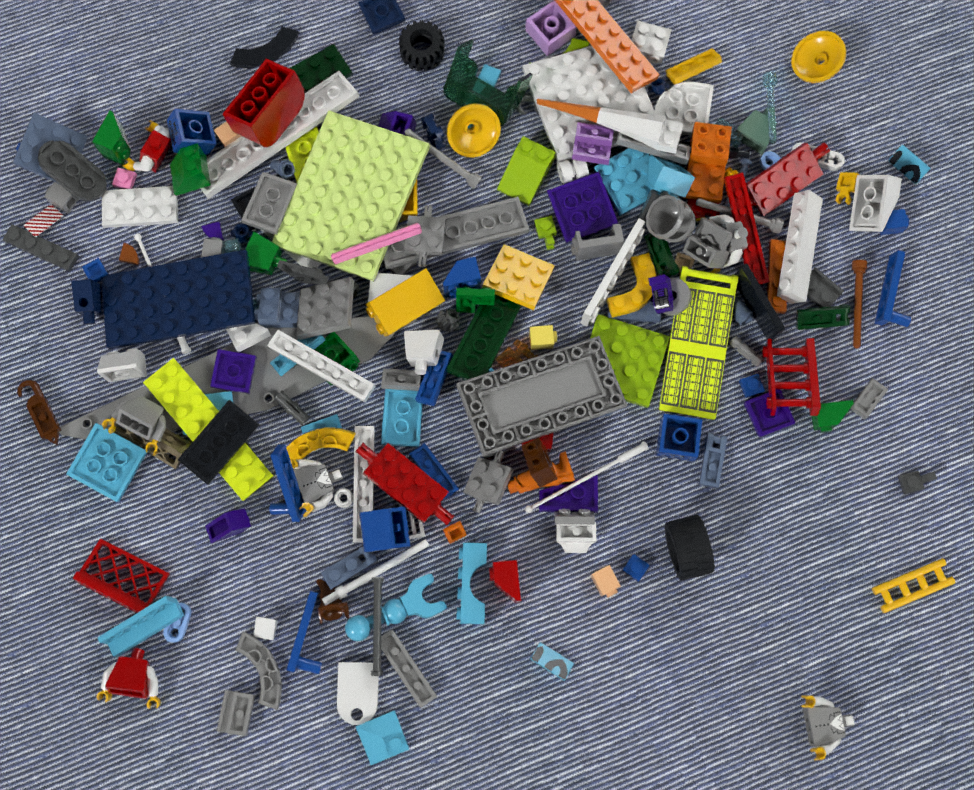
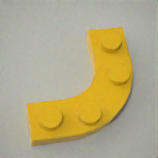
M649 253L634 256L630 259L637 281L633 290L607 298L606 302L612 318L636 312L643 308L651 299L653 294L648 278L656 277V271Z

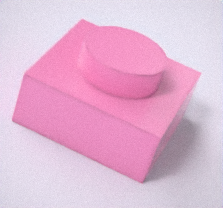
M117 168L112 185L119 189H133L137 174L133 171Z

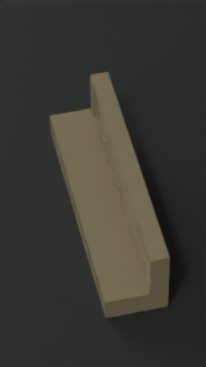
M115 422V433L145 449L147 443L152 442V439L148 441L141 437L142 440L138 439L133 432L128 429H121ZM166 428L161 441L157 443L159 450L154 457L177 469L180 465L178 458L191 443ZM150 447L148 453L153 455L155 448ZM167 453L174 455L176 460L171 459Z

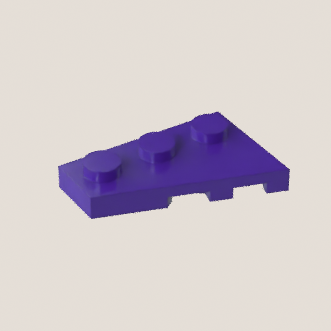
M598 474L540 505L539 512H559V509H570L571 512H578L579 509H589L590 512L598 513ZM574 482L540 490L539 501Z

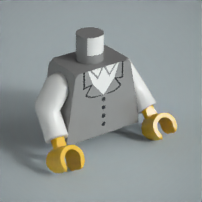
M725 214L710 217V221L733 234L727 247L730 253L723 268L738 263L743 250L748 247L746 239L748 236L747 229L743 227L741 221L735 222L732 217ZM714 268L710 273H718L721 269Z
M290 457L292 467L296 469L294 473L305 502L300 506L299 510L305 508L307 512L303 514V517H307L311 512L321 510L327 506L333 498V493L336 492L333 483L343 480L340 469L328 472L326 465L321 462L308 459L295 460Z
M801 695V698L806 700L805 705H801L809 745L817 747L811 748L810 752H816L814 761L823 760L827 754L832 752L841 743V739L846 737L844 728L854 726L852 714L842 715L840 707H835L831 701L820 696Z

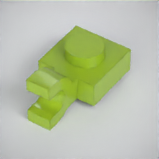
M549 216L534 220L538 239L544 238L547 250L554 249L555 241L553 236L557 235L553 217Z

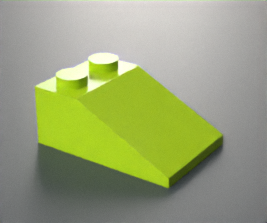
M523 136L510 159L497 190L512 198L519 197L520 202L530 206L555 161L556 152Z

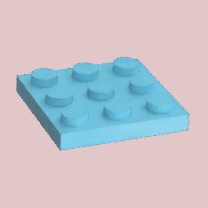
M628 148L611 157L608 165L598 164L593 168L595 173L600 172L607 194L619 216L644 204L649 192L653 189V185L648 181L650 157L648 153Z
M95 423L66 475L115 502H120L147 453L144 448L115 432L109 434L107 428L104 430L102 425Z

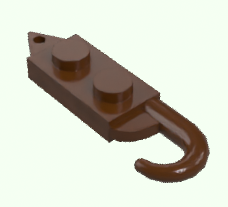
M23 381L18 386L17 394L21 397L24 387L30 386L34 395L29 398L26 407L40 437L58 445L61 428L47 398H45L36 381Z

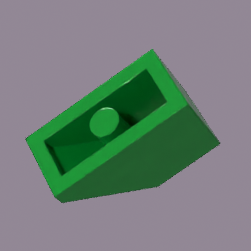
M853 400L821 404L818 416H811L814 431L820 430L821 433L833 431L832 429L841 422L854 404Z

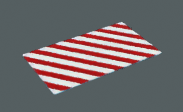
M51 204L23 226L37 237L64 215Z

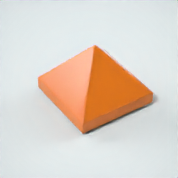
M461 521L450 524L443 529L449 544L467 535Z

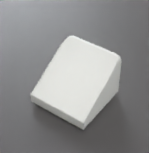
M256 616L254 637L274 640L278 620Z

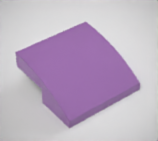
M577 122L572 160L608 165L614 130L605 126Z

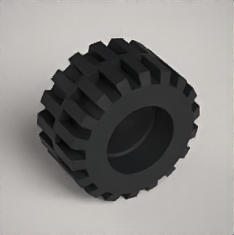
M420 20V23L413 21L412 25H406V29H403L401 31L402 35L399 36L401 58L404 60L405 65L409 64L410 69L416 68V71L419 72L420 69H424V72H426L428 68L434 69L435 65L438 66L440 60H443L445 53L444 36H442L441 29L438 30L436 24L432 26L430 21H427V23H424V20ZM418 42H427L431 45L426 50L413 48Z

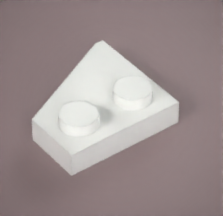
M256 323L226 329L238 353L271 336L267 328Z

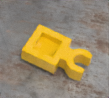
M840 172L836 190L840 192L836 196L838 204H841L843 198H846L845 202L847 205L851 204L852 198L850 193L855 192L858 173Z

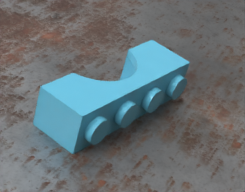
M463 543V547H459V559H463L462 567H458V579H462V587H458L457 599H461V607H457V619L460 620V624L484 625L485 603L477 600L472 594L470 580L477 569L486 565L487 543Z

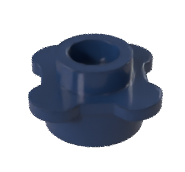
M658 78L651 82L648 92H654L657 95L663 94L665 89L670 87L669 83H665L663 78Z
M240 223L230 233L232 237L237 239L238 243L242 244L248 237L252 236L253 231H249L247 225Z

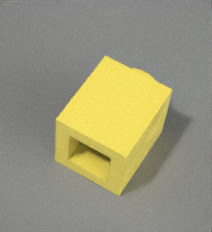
M553 325L530 327L531 350L552 349L554 347V342H557V331H553Z

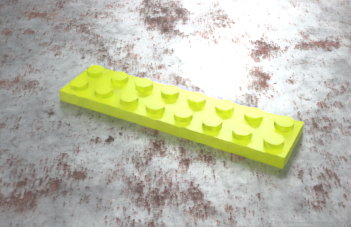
M172 358L143 382L192 441L197 438L219 412L175 358ZM246 443L243 444L220 471V475L242 501H245L274 477Z

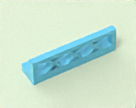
M164 596L98 637L99 643L108 644L113 657H118L184 617L177 598Z

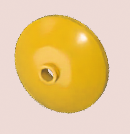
M817 31L804 37L793 51L791 58L793 71L798 78L808 83L826 81L836 75L842 68L846 59V46L840 36L833 32Z
M474 103L461 107L452 115L447 126V139L450 146L456 153L464 157H479L486 154L495 146L499 139L501 131L499 118L490 107L483 104Z

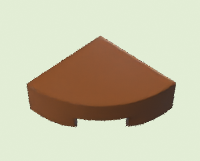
M123 243L119 261L139 265V257L135 249L131 245Z

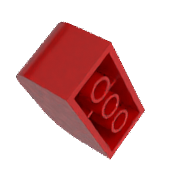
M266 58L222 115L234 133L263 147H270L279 139L301 110L305 98L304 88L294 70Z

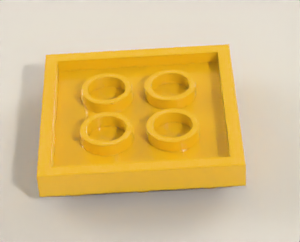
M503 244L483 282L482 288L493 289L496 295L534 310L555 265Z

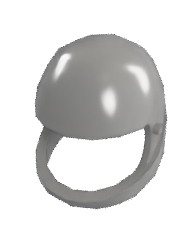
M670 195L660 196L653 201L648 209L646 227L649 233L658 239H664L673 243L683 242L692 235L695 229V215L688 204L680 198Z

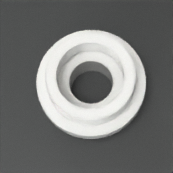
M346 488L339 489L334 495L336 505L341 508L349 507L353 503V493ZM343 495L348 497L345 502L341 501V496Z

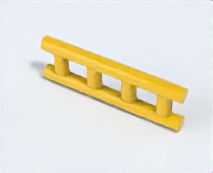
M941 558L873 587L874 595L881 593L886 603L880 607L881 611L885 614L955 584V579L952 576L946 578L941 568L947 565L945 559ZM934 571L939 582L929 586L924 574ZM916 578L921 589L911 593L906 582ZM899 586L904 597L893 601L888 590Z

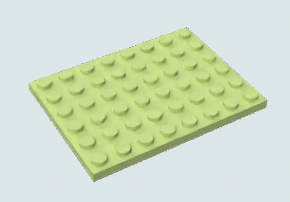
M328 110L299 177L277 235L275 234L272 242L278 245L280 249L374 282L389 245L339 264L333 263L331 254L396 230L430 144Z

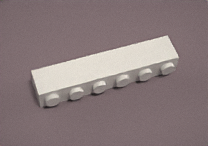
M810 190L794 193L777 292L778 297L790 304L806 302L823 201L821 197Z

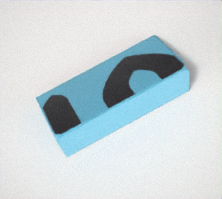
M901 145L889 159V162L914 184H917L931 169L904 145Z
M539 642L530 660L565 681L574 665L573 662Z

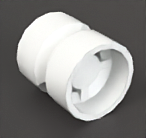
M565 160L557 163V170L562 185L589 175L585 161L571 160L569 162Z

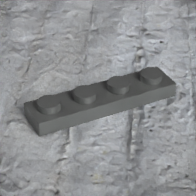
M11 224L2 239L5 243L68 272L72 270L79 257L76 253L39 236L35 237L32 233Z

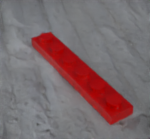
M739 173L724 177L733 219L735 222L741 221L743 227L748 231V236L746 237L748 247L742 253L744 264H748L759 284L768 283L770 281L744 174Z

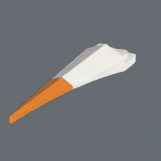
M537 99V104L590 120L627 135L656 150L676 154L684 126L683 122L666 120L665 116Z

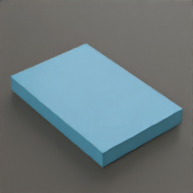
M385 389L381 445L389 443L391 446L417 448L420 446L423 404L417 403L415 400L418 391Z

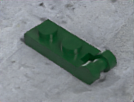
M650 233L644 236L658 276L665 274L670 278L671 275L679 273L680 268L674 261L667 241L658 239Z
M842 304L833 307L798 309L796 311V328L803 330L848 326L850 324V318L848 317L850 305Z

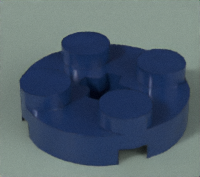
M430 113L422 117L421 123L423 129H426L430 144L438 150L445 148L446 144L442 138L444 133L440 126L436 127L434 115Z

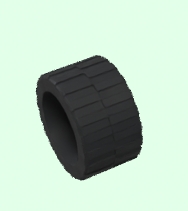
M693 515L666 522L664 525L665 537L677 577L683 581L713 573L715 562L712 546L701 517Z

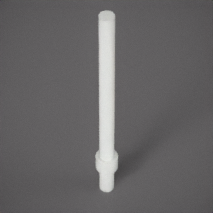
M427 540L421 541L347 585L337 587L333 593L322 598L323 603L326 606L338 598L346 597L347 593L368 582L372 577L382 574L429 546Z

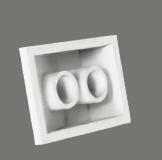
M857 175L849 231L883 232L899 199L902 178L891 175Z

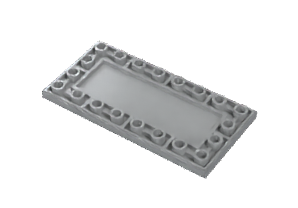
M599 336L456 383L483 457L627 407Z

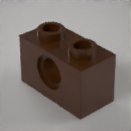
M539 437L521 446L530 475L539 487L558 479L548 450Z

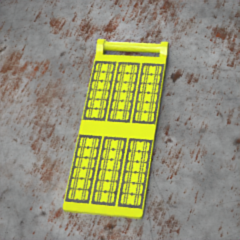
M687 266L681 267L680 279L691 290V302L686 310L673 317L659 404L660 411L711 420L716 419L738 275L732 274V276L688 269ZM690 276L730 283V289L688 282L686 277Z

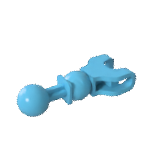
M427 574L413 580L405 595L401 596L400 599L388 600L382 607L381 624L385 622L387 626L399 624L407 616L412 615L428 619L443 612L447 608L445 602L439 601L430 604L422 597L423 589L433 583V575ZM361 615L351 617L345 625L347 636L353 641L366 639L373 628V615L367 618Z

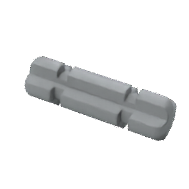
M735 336L730 341V346L734 349L737 348V352L748 361L750 359L754 366H759L763 358L759 354L756 355L752 348L746 343H741L742 340Z

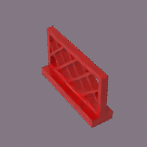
M100 538L80 571L76 572L73 576V579L78 584L138 613L153 604L170 574ZM102 545L109 548L111 555L99 558L98 552ZM125 556L128 564L117 567L115 557ZM112 559L114 568L103 571L101 562ZM98 563L99 573L91 575L86 572L90 565ZM143 565L145 573L134 576L132 566ZM129 567L131 577L120 580L118 570ZM115 572L117 581L109 584L106 583L104 575ZM154 573L163 575L158 583L151 585L149 575ZM146 576L148 586L137 589L135 579ZM132 580L134 590L124 592L121 584ZM150 589L151 596L147 603L140 600L138 592Z

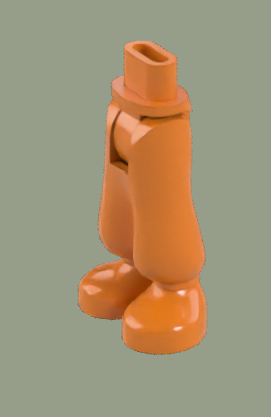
M566 451L560 453L557 465L552 462L558 479L542 487L558 486L563 482L575 481ZM529 470L519 474L517 477L515 476L514 480L509 481L507 485L510 494L515 492L522 494L541 488L532 478Z

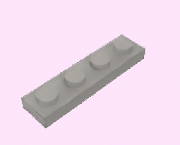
M618 132L616 140L618 145L687 165L691 147L680 143L678 144L676 154L656 150Z
M391 629L381 636L382 651L419 707H424L438 697L394 630Z

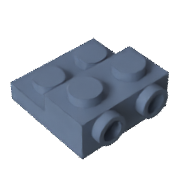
M261 288V293H257L256 296L259 309H255V320H258L259 325L265 328H297L300 292H281L280 288Z

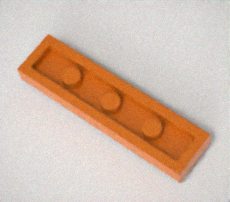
M771 239L769 241L768 277L770 282L767 283V298L776 313L785 314L787 311V301L778 297L777 292L786 241Z

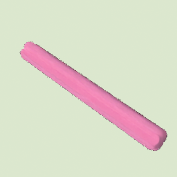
M415 223L331 254L334 264H339L421 234V226L419 223Z

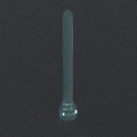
M767 72L763 75L762 80L763 85L767 88L769 142L775 144L777 142L774 87L777 84V74Z

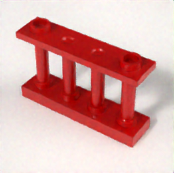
M806 338L805 345L800 348H772V339H767L766 346H763V357H766L769 397L766 399V407L770 409V416H775L777 407H806L810 411V416H818L821 403L814 338ZM773 355H801L805 357V362L803 364L774 365ZM774 372H803V374H806L807 380L802 382H775ZM775 389H804L808 391V397L806 399H776Z

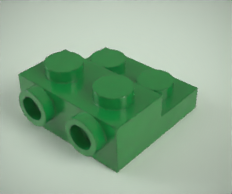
M335 332L329 334L325 341L314 349L352 372L357 369L360 362L355 353Z

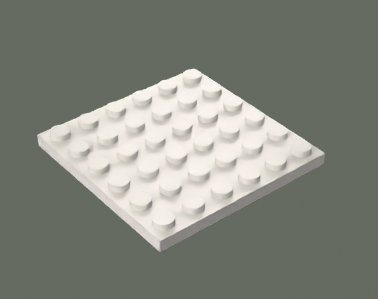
M592 46L526 64L522 67L551 147L556 152L557 162L572 160L577 122L603 125L537 104V99L656 115L645 87L630 93ZM615 130L613 132L611 148L619 146L616 144L618 132Z

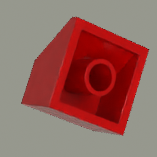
M517 560L493 562L492 567H489L490 581H494V586L513 602L520 603L521 595Z

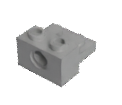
M701 218L695 234L687 239L682 252L708 268L723 269L730 253L727 247L733 234L709 219Z

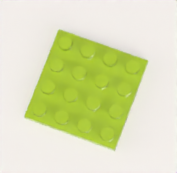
M598 314L590 339L597 336L600 337L625 401L648 408L670 336Z

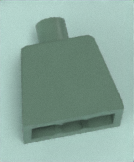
M765 108L763 113L754 110L736 129L733 138L763 155L777 125L776 121L772 120L775 114L774 111L770 108Z

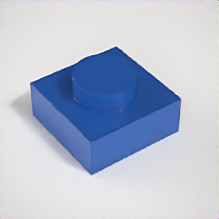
M99 258L82 266L88 279L95 282L108 275Z
M759 374L739 380L745 398L765 392Z
M633 554L622 571L639 582L650 565Z

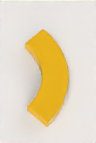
M335 427L318 428L300 435L286 449L289 458L291 457L295 460L303 459L312 451L320 448H338L348 451L356 433Z

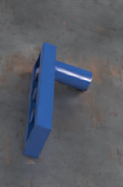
M898 250L889 256L874 324L882 326L892 322L908 327L911 322L910 316L893 311L906 253L904 251Z
M280 444L277 445L270 457L286 503H271L269 511L271 515L290 514L292 522H300L307 510L305 508L299 510L304 501L286 445Z
M309 592L287 665V671L295 672V668L315 674L320 672L322 662L299 656L318 595L316 592Z

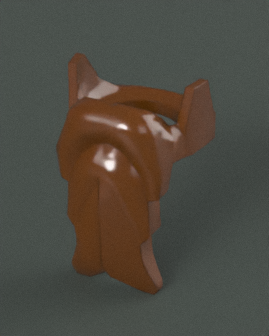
M318 579L316 583L321 592L319 595L321 603L319 608H317L320 624H323L322 617L326 621L337 620L342 617L343 612L346 619H349L347 602L342 603V600L338 598L325 606L322 598L333 593L336 588L330 590L325 581Z

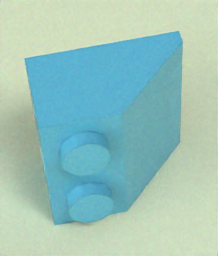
M650 155L648 181L653 185L652 188L659 192L663 190L668 191L669 195L677 198L678 196L685 198L695 177L681 165Z

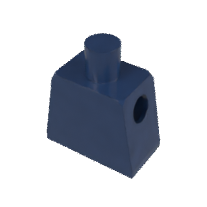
M91 279L71 281L75 312L83 315L84 325L95 324V314L102 313L101 284Z

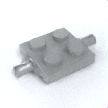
M425 205L424 215L422 216L408 215L407 226L419 223L422 233L405 239L404 251L405 253L418 255V266L420 267L422 265L426 267L427 256H442L446 218L431 216L433 208L431 205H429V209L428 205Z
M497 452L494 460L477 458L463 491L466 495L472 496L477 500L472 511L480 514L484 503L500 505L514 471L511 467L501 464L505 452Z

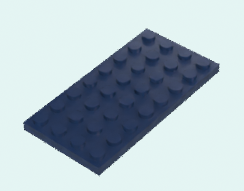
M247 250L113 273L101 278L106 348L108 349L255 324Z

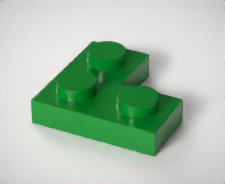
M470 287L456 289L457 313H475L476 305H494L495 290L471 289Z

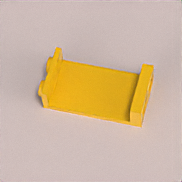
M427 268L365 305L367 307V314L370 318H374L377 323L375 325L377 331L386 337L445 302V299Z

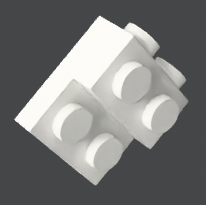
M637 20L631 41L649 62L662 64L671 29Z

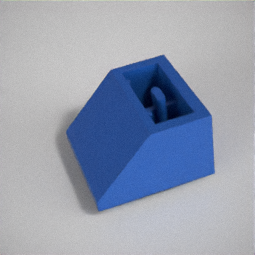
M476 257L456 261L443 282L445 298H456L457 288L470 287L471 289H481V276Z
M405 507L359 513L364 552L410 546Z

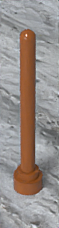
M866 260L852 261V270H854L855 274L853 347L855 349L861 347L863 274L867 270Z

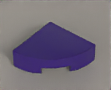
M220 222L201 226L209 238L216 237L224 241Z

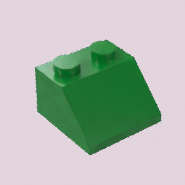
M199 144L180 148L170 164L175 196L210 186L207 158Z

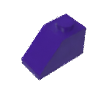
M244 508L225 512L205 525L210 542L213 544L244 532L251 527Z

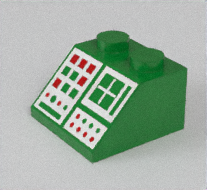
M109 110L92 142L104 158L123 165L125 160L130 157L131 148L123 126L114 112Z

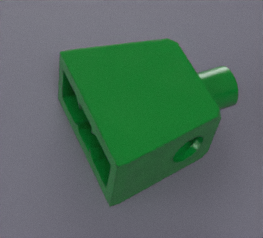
M253 232L245 249L248 251L250 271L272 275L275 267L277 268L279 260L288 262V260L280 257L282 251L278 245Z

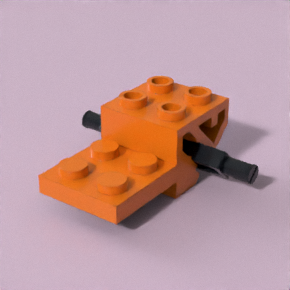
M695 122L691 142L679 141L680 144L691 147L687 171L695 177L685 199L697 200L700 198L710 202L721 203L724 185L723 178L728 158L738 159L739 157L749 159L750 151L730 147L732 126Z

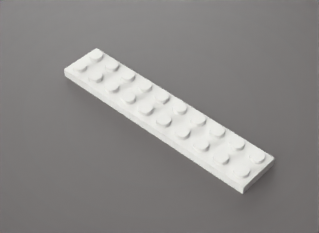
M337 71L305 93L301 110L272 146L263 147L241 136L208 158L207 165L211 185L200 189L208 199L322 123L328 110L336 113L359 98L357 90L340 71Z

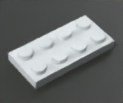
M173 186L106 190L102 196V226L104 228L178 223V195L175 196Z

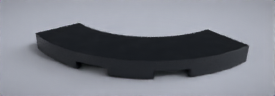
M281 26L278 34L261 47L253 49L236 48L230 65L236 68L247 69L260 66L266 58L275 62L292 48L299 36V31Z

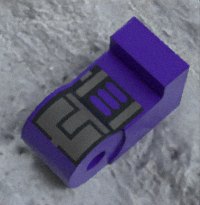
M665 274L648 278L649 285L652 288L653 304L656 313L673 311L671 279Z

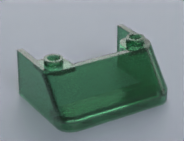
M470 39L457 48L443 88L444 95L447 99L461 107L474 103L490 107L498 116L500 125L503 126L508 122L523 100L533 74L528 73L518 80L517 85L508 87L506 93L498 90L476 77L478 72L477 63L468 57L474 40Z

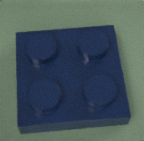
M362 0L358 2V6L373 35L405 22V17L396 0Z

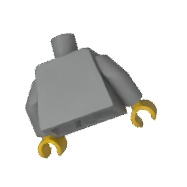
M139 396L134 400L121 402L110 415L112 416L111 419L103 421L102 427L105 430L108 425H112L108 429L109 434H112L116 430V422V424L148 441L152 439V442L147 443L145 451L147 453L148 449L153 447L155 448L153 456H155L158 452L157 443L161 441L166 430V418L163 416L164 408L161 407V403L156 398L150 401L143 396Z

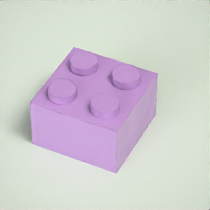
M555 0L526 19V32L547 56L576 36L577 27Z

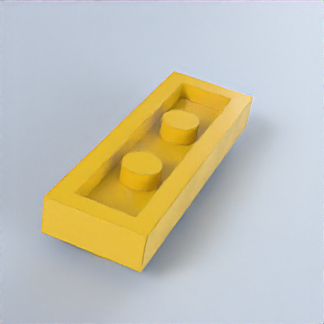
M711 48L665 70L666 77L674 84L681 83L722 63V57Z

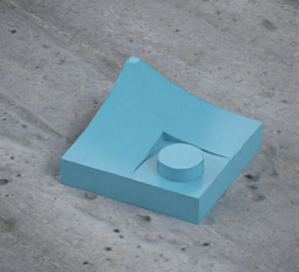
M395 710L356 726L371 765L409 750Z

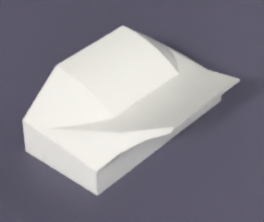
M596 522L595 524H556V542L561 544L565 553H586L591 544L596 542Z

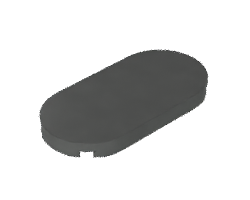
M52 140L40 147L38 163L41 169L74 197L89 202L95 201L104 195L107 187L104 173L69 143Z

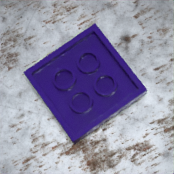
M600 172L547 190V195L565 243L572 242L576 231H580L581 238L618 224Z

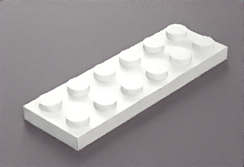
M638 218L584 311L581 324L587 327L590 322L594 323L599 314L600 307H603L607 300L609 291L612 292L618 277L622 275L627 261H630L636 246L641 242L646 230L643 228L645 221Z

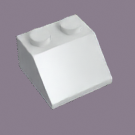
M136 348L128 349L122 353L117 351L108 352L107 355L101 356L97 373L108 382L147 377L145 354Z

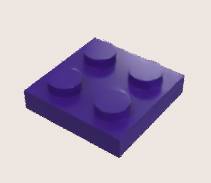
M218 349L210 387L250 394L257 356Z
M781 389L776 390V399H785ZM769 393L744 402V406L759 438L795 424L789 407H777L775 416H770V409L766 407V399L769 397Z

